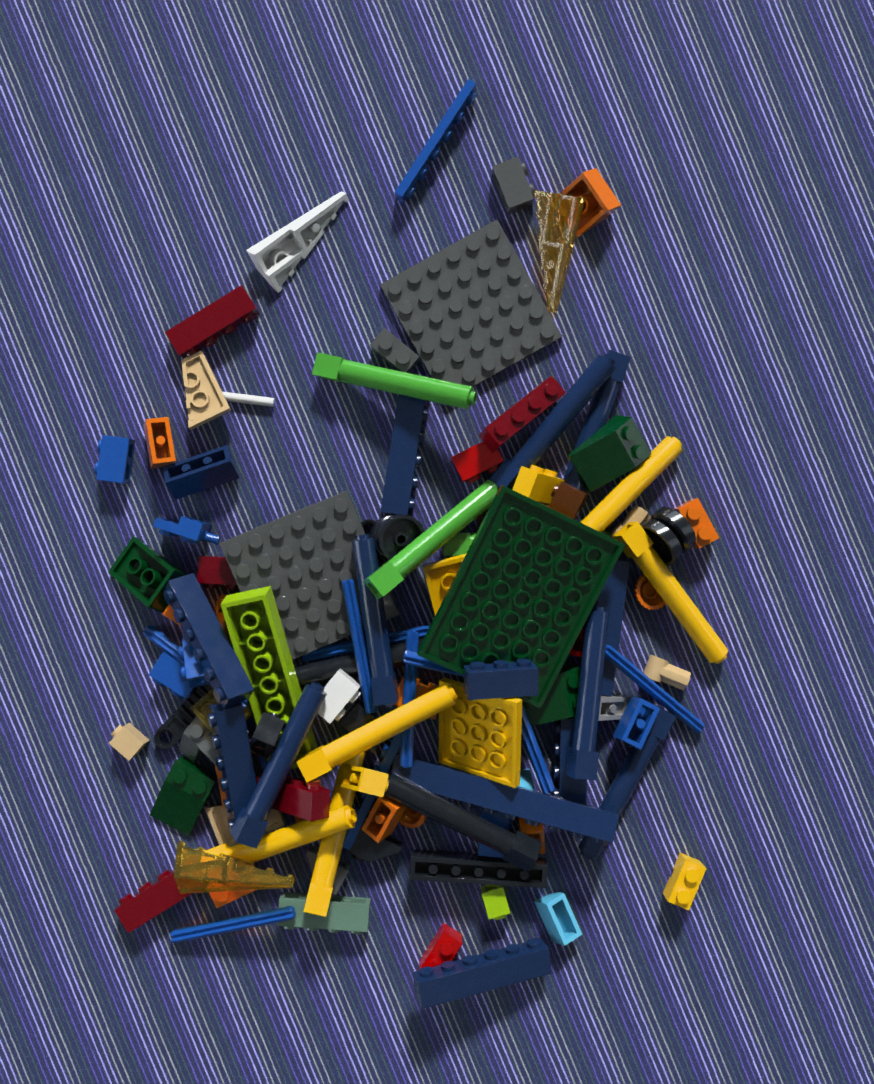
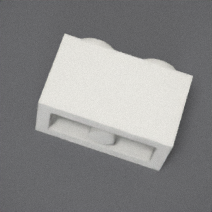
M340 668L325 686L324 692L327 693V696L318 714L328 723H331L334 719L339 721L346 712L344 706L348 701L353 704L361 694L358 691L360 684Z

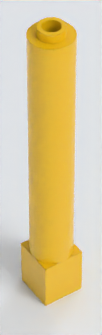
M666 436L651 451L652 454L634 468L581 523L602 533L683 452L682 443L676 437Z
M628 522L612 537L625 544L623 549L625 555L635 561L709 663L718 664L724 661L728 653L727 647L651 546L654 543L639 522Z
M445 683L335 741L299 757L296 763L306 782H309L331 771L333 767L455 705V699L458 698L456 691L452 685L448 687Z
M366 751L339 765L329 811L345 805L352 808L356 791L342 788L340 784L345 764L362 767ZM347 830L321 839L303 912L326 917Z
M345 805L329 811V818L315 821L303 820L264 834L257 848L240 843L229 847L225 843L205 850L202 855L201 872L213 882L237 873V868L354 828L357 821L356 812L353 808Z

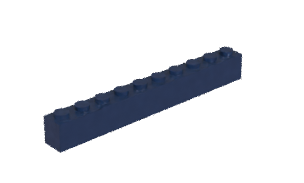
M400 754L395 756L391 774L431 793L438 794L439 797L449 802L452 798L459 800V805L472 808L474 804L481 806V811L487 813L503 812V817L517 820V817L526 819L525 823L539 826V823L549 825L548 829L561 833L562 829L571 831L570 835L584 839L586 835L593 837V842L607 845V841L613 843L619 813L550 794H543L542 792L520 786L513 788L465 771L414 757L412 767L403 768L400 766Z

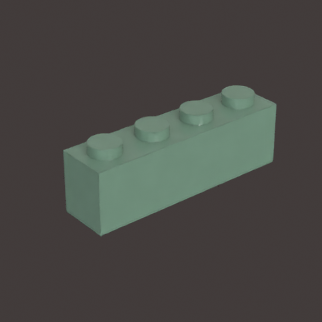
M281 893L278 908L294 906L296 917L293 920L278 922L277 926H283L284 929L288 930L296 929V927L305 928L308 931L328 929L331 933H339L342 930L350 931V933L357 935L368 932L371 898L331 895L327 915L324 917L303 912L308 893Z

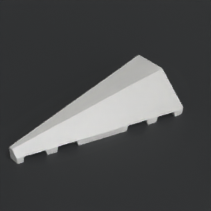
M339 192L246 250L256 269L276 292L279 293L283 289L282 284L288 276L292 277L295 272L294 268L301 259L306 258L324 234V228L329 221L336 218L337 215L335 213L344 202L347 203L349 199L346 193Z

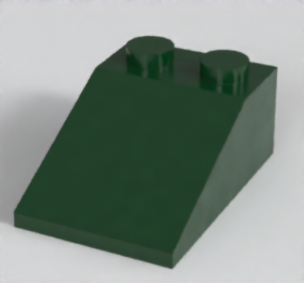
M616 415L572 451L568 458L587 491L592 492L636 468L652 453L633 418Z
M135 536L132 537L108 571L111 576L148 608L161 613L169 605L164 598V591L168 581L187 575L178 566Z
M568 665L561 668L541 708L522 701L531 726L571 718L576 715L580 667Z
M181 755L175 760L150 812V816L189 836L218 782L217 774L197 763L193 764L188 758Z

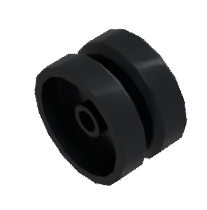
M669 507L658 509L651 516V519H648L641 525L654 543L651 546L665 565L668 566L674 564L682 556V553L687 552L696 542L695 532L689 522L680 513Z
M386 515L378 519L371 527L369 537L375 540L377 558L387 563L420 536L424 529L422 524L414 517L408 515Z

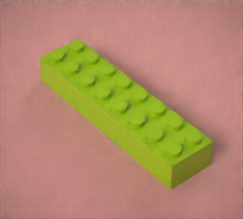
M271 586L226 595L220 604L234 651L254 688L249 701L256 724L258 725L263 712L267 714L269 712L275 713L281 717V720L285 721L267 761H269L302 694ZM312 727L292 768L298 767L296 761L299 757L317 748Z

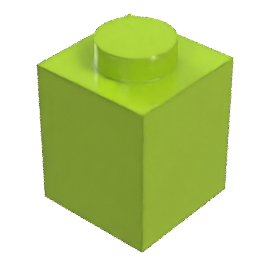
M503 885L481 886V894L489 919L500 920L505 918L507 914H510Z

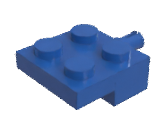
M181 516L179 523L169 519L156 518L153 527L160 529L159 533L170 537H178L180 535L182 536V541L191 544L207 541L218 545L220 541V536L209 533L212 524L192 517Z

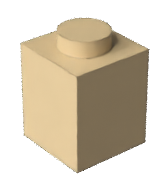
M128 723L125 726L119 725L111 734L113 739L109 744L130 761L148 743L149 739L131 723Z

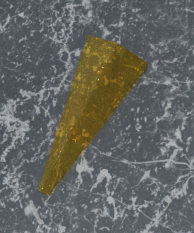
M534 190L533 195L537 202L535 214L536 219L539 221L540 230L538 242L541 270L544 271L545 277L543 289L546 292L548 305L546 307L549 312H557L585 197Z
M179 841L177 844L174 880L180 894L292 888L295 881L293 875L289 874L287 877L275 874L272 868H267L266 870L254 867V863L223 853H220L218 856L205 852V848L199 846L196 850L185 846L186 842Z

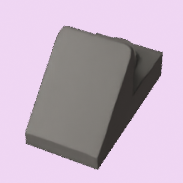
M601 695L598 721L621 719L630 697L626 695Z

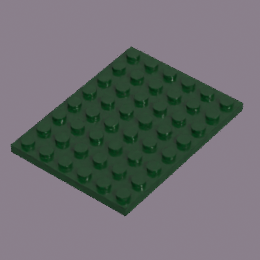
M501 484L417 651L418 656L464 675V665H471L472 662L493 664L497 660H505L509 663L517 662L518 659H529L538 667V695L515 698L522 699L524 702L541 708L625 544Z

